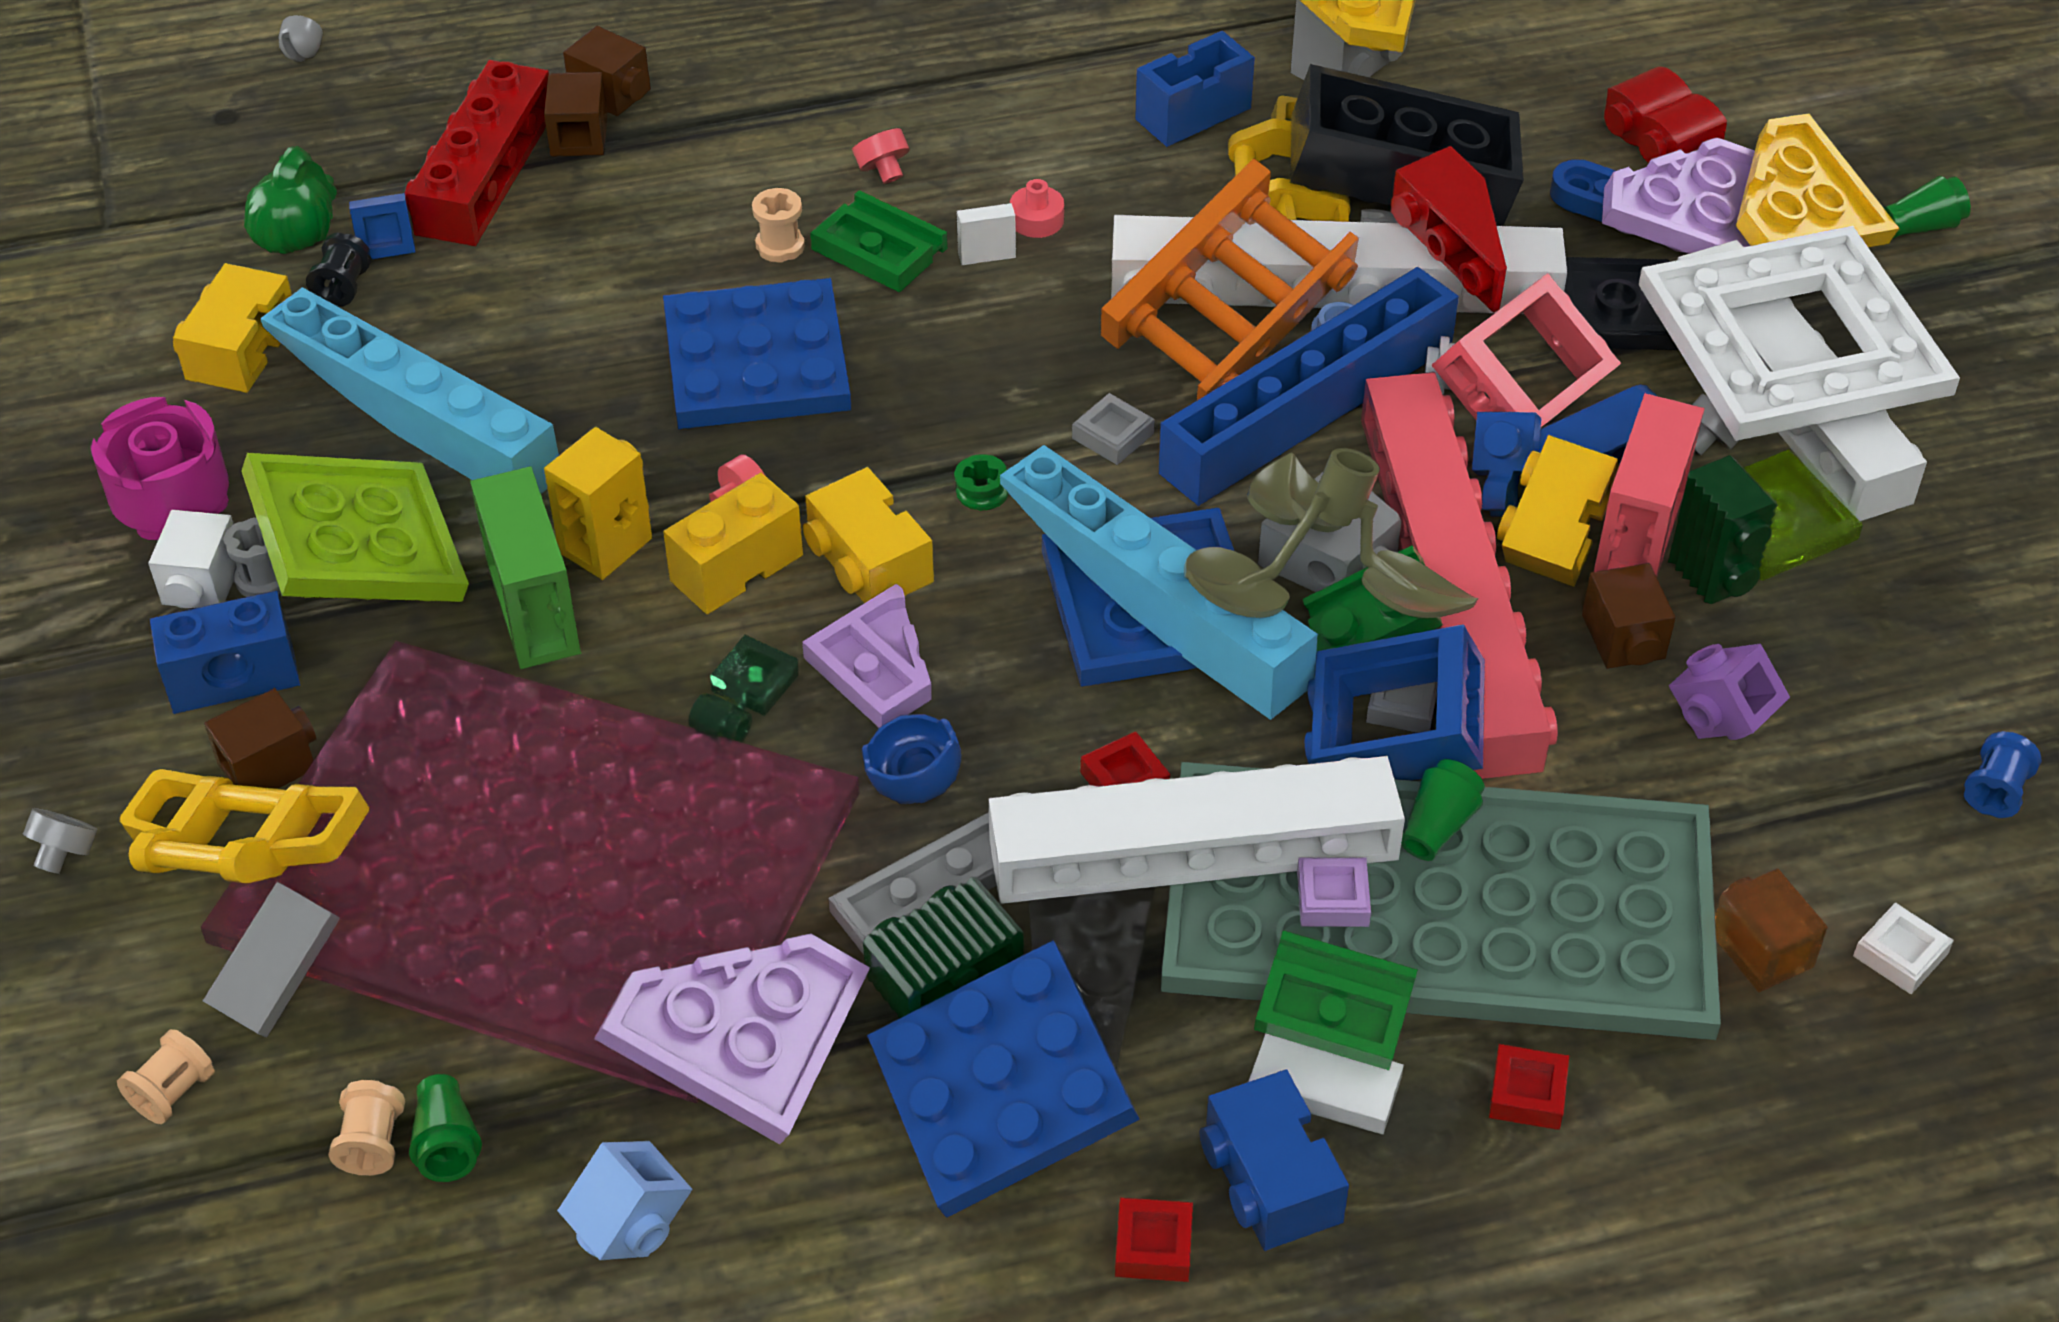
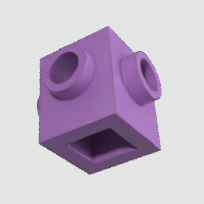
M1713 644L1702 648L1688 658L1686 662L1688 668L1669 685L1682 709L1685 720L1692 727L1698 739L1727 736L1729 740H1737L1754 733L1790 698L1761 644L1724 649L1720 644Z

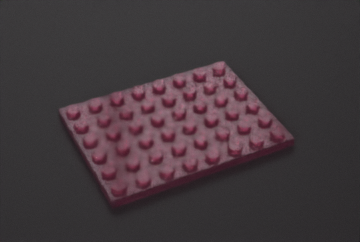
M395 641L298 783L316 787H356L368 804V814L342 854L336 860L328 863L288 866L283 874L277 877L252 883L231 882L200 928L207 944L233 952L278 881L340 917V920L305 976L697 1104L699 1098L594 1038L624 983L634 971L657 966L660 967V970H666L693 964L697 958L746 947H749L750 951L781 945L860 794L859 777ZM322 813L307 837H313L323 832L335 813Z

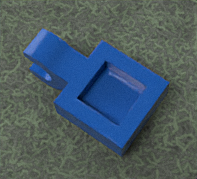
M1477 412L1472 471L1477 475L1488 476L1483 487L1482 509L1490 511V516L1503 517L1509 505L1515 507L1518 505L1519 476L1522 474L1530 453L1533 450L1539 452L1542 418L1536 412Z

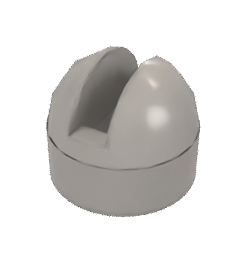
M289 16L281 24L278 36L279 48L285 57L295 62L304 61L305 58H312L320 48L323 36L322 28L308 17Z

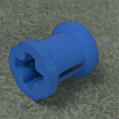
M2001 731L1992 733L1985 739L1980 751L1982 763L1979 770H1975L1968 775L1964 784V798L1979 813L1996 818H2007L2019 812L2023 803L2022 787L2027 779H2030L2037 773L2042 759L2040 751L2029 739L2014 732Z

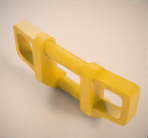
M1279 96L1271 114V119L1231 135L1228 140V155L1235 164V176L1253 158L1258 162L1271 157L1272 154L1291 158V121L1285 119H1291L1298 98ZM1286 178L1270 180L1268 194L1271 198L1270 205L1288 219L1297 220L1296 218L1312 221L1349 222L1351 210L1349 196L1324 190H1311L1305 186L1290 183V179Z
M158 769L149 775L121 814L120 822L133 839V843L129 847V860L132 867L137 871L163 873L182 869L218 873L228 882L252 883L280 876L288 866L328 863L336 860L368 814L369 806L356 787H316L294 784L287 790L233 785V782L225 777L200 776ZM172 797L187 798L167 827L151 823L168 799ZM230 811L269 815L254 838L248 837L230 841L225 847L208 845ZM322 813H335L323 832L313 837H307Z

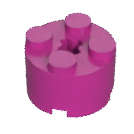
M149 397L128 403L108 415L101 423L104 432L97 442L94 438L92 441V457L110 510L120 522L136 529L138 535L147 540L159 539L171 510L219 514L228 505L229 477L212 419L201 406L184 400L186 407L168 405L165 397Z

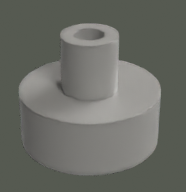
M1702 393L1692 404L1705 408L1695 452L1702 456L1715 440L1731 450L1738 441H1735L1708 396Z
M32 808L23 835L41 843L34 866L48 872L60 874L67 852L89 855L98 829L88 823L63 814Z

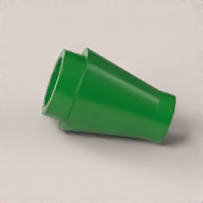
M1937 176L1894 204L1883 207L1899 227L1893 238L1906 234L1957 228L1960 221L1968 218L1971 212L1968 192L1962 181L1955 176L1947 179L1943 176Z
M1451 759L1440 760L1435 767L1425 770L1406 828L1403 831L1401 846L1416 858L1425 861L1434 860L1439 850L1482 807L1483 799L1481 794L1485 789V785L1481 777L1470 767Z
M446 1074L428 1076L418 1084L416 1090L418 1101L409 1147V1157L412 1163L418 1167L420 1173L427 1179L436 1182H450L466 1176L473 1170L482 1149V1141L462 1099L458 1081Z

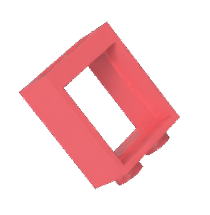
M1547 273L1461 338L1431 366L1475 420H1477V412H1536L1542 418V427L1618 367L1621 362L1609 349L1605 340L1595 332L1573 305L1570 297L1561 290ZM1521 313H1524L1577 379L1540 410H1538L1484 343Z
M1644 394L1610 490L1593 572L1650 563L1656 577L1658 576L1682 503L1705 408Z

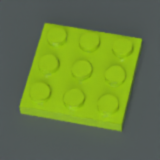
M261 453L246 454L241 472L282 596L356 598L365 600L463 601L469 583L423 463Z

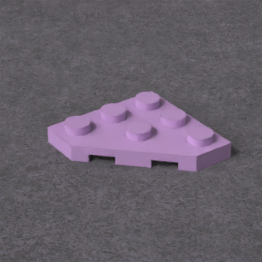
M1714 138L1702 142L1696 151L1685 154L1682 150H1678L1651 159L1647 167L1632 171L1629 167L1614 171L1604 187L1602 224L1613 227L1622 233L1633 234L1665 245L1671 250L1688 254L1734 240H1738L1743 247H1748L1750 244L1736 227V222L1755 151L1720 138Z
M806 934L788 938L782 945L750 951L749 947L708 955L697 958L693 964L660 970V967L657 966L634 971L624 983L594 1039L774 1142L781 1144L790 1134L870 967L813 934Z

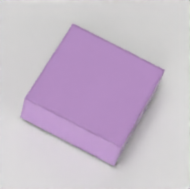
M1299 857L1297 878L1301 927H1369L1371 905L1366 858Z

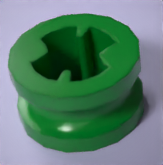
M987 454L972 455L963 459L956 466L954 472L956 494L959 501L966 507L979 511L992 510L1001 506L1009 495L1000 484V475L1007 471L1006 465L1001 459ZM987 479V485L976 486V480Z

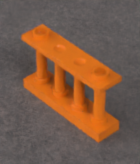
M1255 158L1101 308V336L1119 349L1132 335L1135 338L1144 336L1201 382L1198 385L1197 400L1260 363L1331 289L1336 292L1341 291L1353 278L1358 268L1355 258L1359 238L1352 232H1349L1330 251L1270 205L1271 198L1268 194L1271 171ZM1256 222L1314 268L1293 289L1232 242L1233 235L1245 223L1252 225ZM1208 260L1211 262L1219 260L1277 306L1255 327L1196 281V272ZM1170 297L1174 300L1182 298L1239 344L1217 365L1158 319L1157 310Z

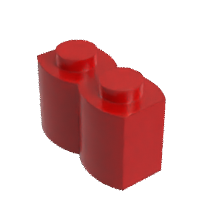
M1655 67L1612 86L1607 91L1604 119L1608 129L1614 135L1621 137L1626 143L1638 146L1642 157L1648 163L1651 159L1678 150H1682L1687 154L1698 150L1702 142L1714 138L1723 140L1725 138L1727 120L1719 108L1706 97L1692 93L1687 84L1668 68Z

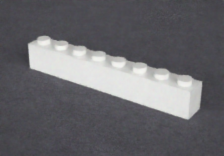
M1114 215L1111 299L1194 217ZM1291 220L1330 251L1349 232H1352L1359 238L1355 258L1358 268L1353 278L1341 291L1336 292L1331 289L1314 308H1323L1325 305L1333 302H1346L1355 305L1414 268L1419 267L1459 296L1457 312L1493 313L1475 295L1467 292L1462 282L1441 261L1435 260L1430 255L1427 247L1412 232L1402 227L1399 223ZM1256 222L1252 225L1245 223L1233 235L1232 242L1293 289L1314 268ZM1497 226L1507 266L1500 309L1547 273L1564 291L1567 266L1562 228ZM1208 260L1196 272L1195 280L1227 305L1277 306L1219 260L1215 262ZM1171 297L1165 302L1167 304H1188L1182 298L1174 300Z

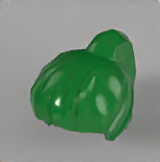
M291 146L287 148L285 153L279 157V161L273 171L264 176L247 195L244 227L250 239L269 253L286 254L313 246L316 242L325 240L330 229L331 219H333L332 201L337 194V188L333 185L334 179L332 176L324 174L322 167L315 163L310 154L301 147Z

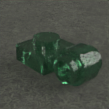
M744 635L710 674L711 691L714 694L703 693L697 698L689 714V727L695 729L697 738L720 749H724L727 745L733 748L739 747L746 739L752 725V714L745 711V708L765 716L799 676L798 658L748 635Z

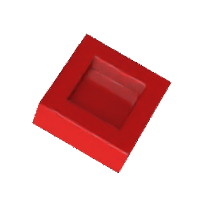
M1136 731L1081 756L1080 773L1089 785L1093 786L1137 783L1153 778L1164 780L1171 778V774Z
M1499 1044L1495 1061L1489 1118L1560 1130L1564 1115L1570 1056Z
M1120 1197L1115 1277L1189 1282L1193 1202Z

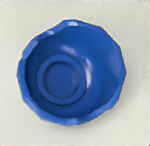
M925 714L900 715L879 727L870 742L862 747L865 772L871 784L878 793L899 804L925 803L944 794L955 782L961 765V748L947 719L937 720Z

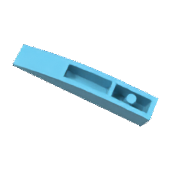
M303 287L260 318L265 330L339 393L391 432L471 480L531 466L540 493L542 494L547 490L544 467L559 456L552 423Z
M1045 445L1000 475L1002 487L1042 531L1091 580L1165 644L1175 648L1182 654L1183 658L1268 719L1274 718L1308 691V682L1315 676L1318 635L1316 632L1284 610L1270 617H1245L1226 611L1207 600L1184 577L1186 559L1196 549Z

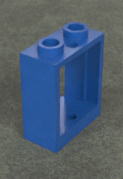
M1462 624L1316 651L1315 678L1308 682V699L1313 711L1312 731L1307 732L1305 735V753L1308 763L1334 762L1351 757L1363 759L1388 756L1393 777L1397 780L1422 779L1425 770L1435 767L1443 759L1461 762L1472 770L1483 769L1485 659L1465 625ZM1437 682L1436 730L1351 744L1354 696Z

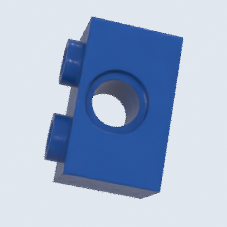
M278 591L150 618L156 662L174 714L264 694L274 688L278 691L300 686L292 640Z

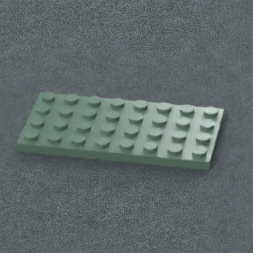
M1182 762L1180 778L1209 775L1219 771L1241 772L1262 768ZM1394 779L1405 817L1404 831L1421 781ZM1485 787L1481 794L1483 799L1482 807L1439 850L1434 860L1425 861L1416 858L1401 846L1399 860L1367 863L1371 905L1369 927H1301L1297 871L1170 885L1161 992L1261 1000L1274 957L1277 953L1282 931L1285 930L1418 969L1406 1013L1716 1040L1721 1019L1709 805Z

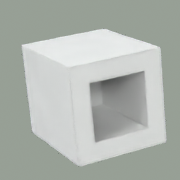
M171 510L148 563L162 605L190 609L225 602L237 568L235 561L229 558L223 542L226 531L233 525L231 515Z

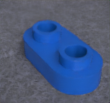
M1575 159L1562 162L1553 171L1550 196L1557 205L1565 210L1602 222L1604 187L1616 170L1586 160Z

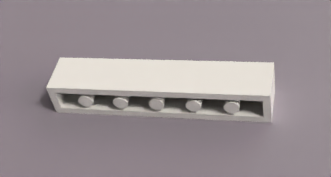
M1734 240L1680 256L1678 260L1743 248L1738 240ZM1789 297L1729 309L1769 372L1838 358L1825 343L1822 335L1814 330L1798 312ZM1886 410L1778 432L1852 524L1914 504L1927 461L1923 458L1919 448L1911 443L1893 423Z
M1388 756L1363 759L1351 757L1334 762L1297 766L1285 764L1269 769L1241 772L1219 771L1203 776L1166 780L1153 778L1137 783L1100 787L1088 785L1072 790L1034 794L1023 792L1006 797L989 798V840L1000 904L1297 871L1299 857L1366 858L1367 863L1399 860L1405 822Z

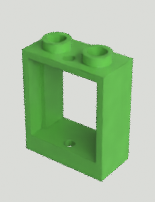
M529 466L471 480L470 483L487 566L519 668L524 669L581 654L567 570L532 467Z

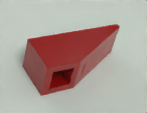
M1451 146L1397 169L1393 197L1391 199V213L1402 227L1412 232L1427 247L1430 255L1435 260L1441 261L1462 282L1467 292L1475 295L1493 313L1500 310L1507 266L1485 178Z

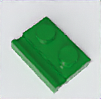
M860 190L854 194V202L850 205L845 203L810 232L811 250L899 293L933 263V255L936 252L943 253L948 249L947 231Z
M1413 545L1398 552L1425 565L1423 558ZM1368 567L1303 598L1304 606L1308 609L1310 619H1308L1310 629L1318 634L1316 651L1430 631L1442 626L1443 623L1441 617H1413L1402 614L1383 604L1362 583V576Z
M1283 930L1257 1012L1254 1030L1390 1070L1418 969Z

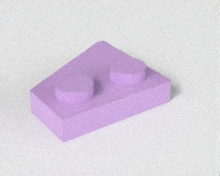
M898 584L893 585L802 641L804 659L878 728L900 715L910 714L932 700L929 674L925 661L921 659L919 654V641L914 625L910 624L903 589Z

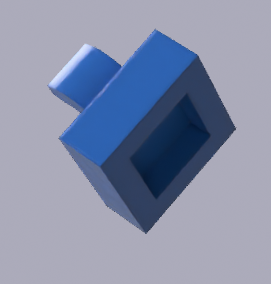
M405 193L349 201L355 236L363 240L369 247L372 259L416 252Z

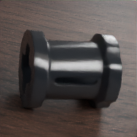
M333 233L324 241L321 247L323 258L319 264L312 266L306 277V286L308 291L337 307H343L350 304L357 293L356 280L359 275L367 271L372 258L369 247L360 238L352 234ZM352 252L354 254L353 259L347 260L350 253ZM326 279L330 280L328 287L324 285Z

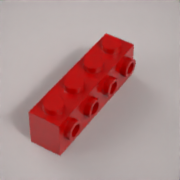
M489 60L477 80L471 81L464 101L457 112L451 113L446 130L437 144L429 148L426 161L416 178L411 179L406 186L405 197L415 236L476 247L546 128L544 111L549 70L517 65L511 62Z

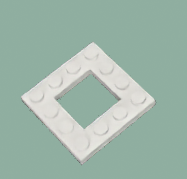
M1853 226L1642 267L1639 280L1641 290L1735 441L1955 395L1960 377ZM1822 290L1864 353L1769 372L1729 309Z

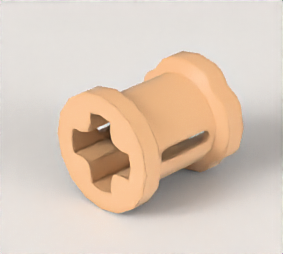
M772 188L760 192L752 202L753 216L759 222L760 232L755 239L756 249L763 259L770 262L781 263L797 258L803 253L805 248V240L798 229L797 220L802 213L801 198L795 192L784 188Z
M170 1029L160 1038L161 1048L136 1072L126 1071L117 1080V1086L127 1102L145 1118L161 1125L173 1115L171 1106L196 1081L206 1082L215 1073L212 1061L204 1050L191 1038L173 1029Z
M375 1080L351 1082L340 1095L339 1104L344 1111L340 1135L334 1138L330 1145L328 1154L330 1161L337 1168L356 1175L373 1176L383 1174L390 1170L394 1164L396 1153L390 1141L394 1120L404 1111V1095L396 1087L385 1085Z

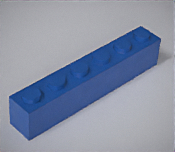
M1414 268L1161 422L1159 474L1197 506H1200L1362 404L1366 379L1408 375L1426 364L1428 347L1439 348L1441 336L1450 337L1449 343H1452L1459 296L1421 268Z

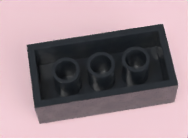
M1310 64L1291 115L1290 183L1302 185L1315 191L1324 190L1355 197L1368 203L1377 202L1391 206L1396 170L1451 146L1485 178L1496 226H1504L1524 181L1519 112Z

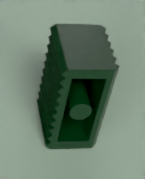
M1730 455L1689 471L1668 563L1676 564L1675 571L1683 572L1682 578L1690 580V587L1698 588L1696 594L1705 596V603L1714 604L1730 596L1739 597L1746 594L1760 579V571L1758 569L1763 565L1760 561L1765 557L1762 553L1766 550L1767 547L1765 545L1772 535L1770 526L1774 523L1772 518L1777 514L1774 509L1779 504Z
M970 877L966 884L959 883L957 887L949 885L939 889L925 902L921 909L914 908L909 916L902 915L901 918L891 917L879 923L863 940L864 964L870 967L866 976L868 981L873 983L876 991L881 993L883 999L888 1001L891 1009L896 1011L900 1019L1023 956V931L976 877Z

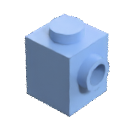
M650 1141L602 1142L557 1211L577 1233L576 1239L580 1246L599 1260L648 1257L650 1253L659 1248L666 1240L670 1231L669 1224L693 1189Z

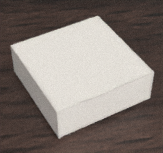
M1012 203L957 211L958 255L961 265L1016 258V221Z
M1895 902L1858 942L1853 957L1909 994H1912L1948 955L1954 940Z

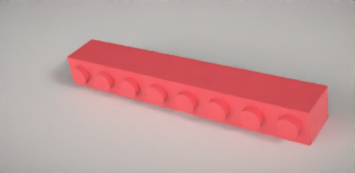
M1435 372L1366 379L1361 422L1372 459L1380 468L1378 480L1385 503L1398 513L1402 521L1398 544L1399 550L1401 551L1413 545L1423 558L1425 566L1469 595L1478 598L1473 608L1441 617L1443 625L1436 628L1441 629L1464 624L1485 659L1483 769L1474 771L1481 779L1543 772L1549 745H1555L1557 742L1556 716L1552 707H1544L1540 696L1542 688L1540 667L1535 658L1528 659L1525 650L1526 628L1524 618L1520 611L1513 612L1510 604L1511 582L1509 572L1506 566H1498L1495 558V530L1492 522H1484L1481 515L1482 494L1480 484L1477 478L1470 479L1467 472V445L1464 437H1456L1453 429L1455 417L1451 396L1442 395Z

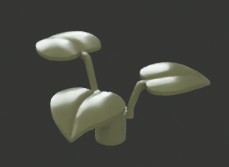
M1337 448L1331 452L1319 483L1306 472L1293 452L1265 467L1253 479L1247 493L1248 501L1253 508L1276 523L1297 525L1271 565L1260 569L1247 556L1222 547H1207L1196 550L1188 556L1184 564V577L1189 580L1190 584L1201 595L1216 606L1245 617H1270L1281 612L1290 598L1287 590L1273 581V579L1280 574L1308 530L1311 528L1321 532H1334L1342 527L1349 526L1353 519L1360 518V560L1368 567L1362 576V583L1383 604L1409 616L1436 618L1469 610L1476 605L1478 598L1469 595L1411 557L1390 550H1382L1377 555L1373 551V518L1378 505L1369 501L1368 498L1380 468L1369 456L1348 448Z

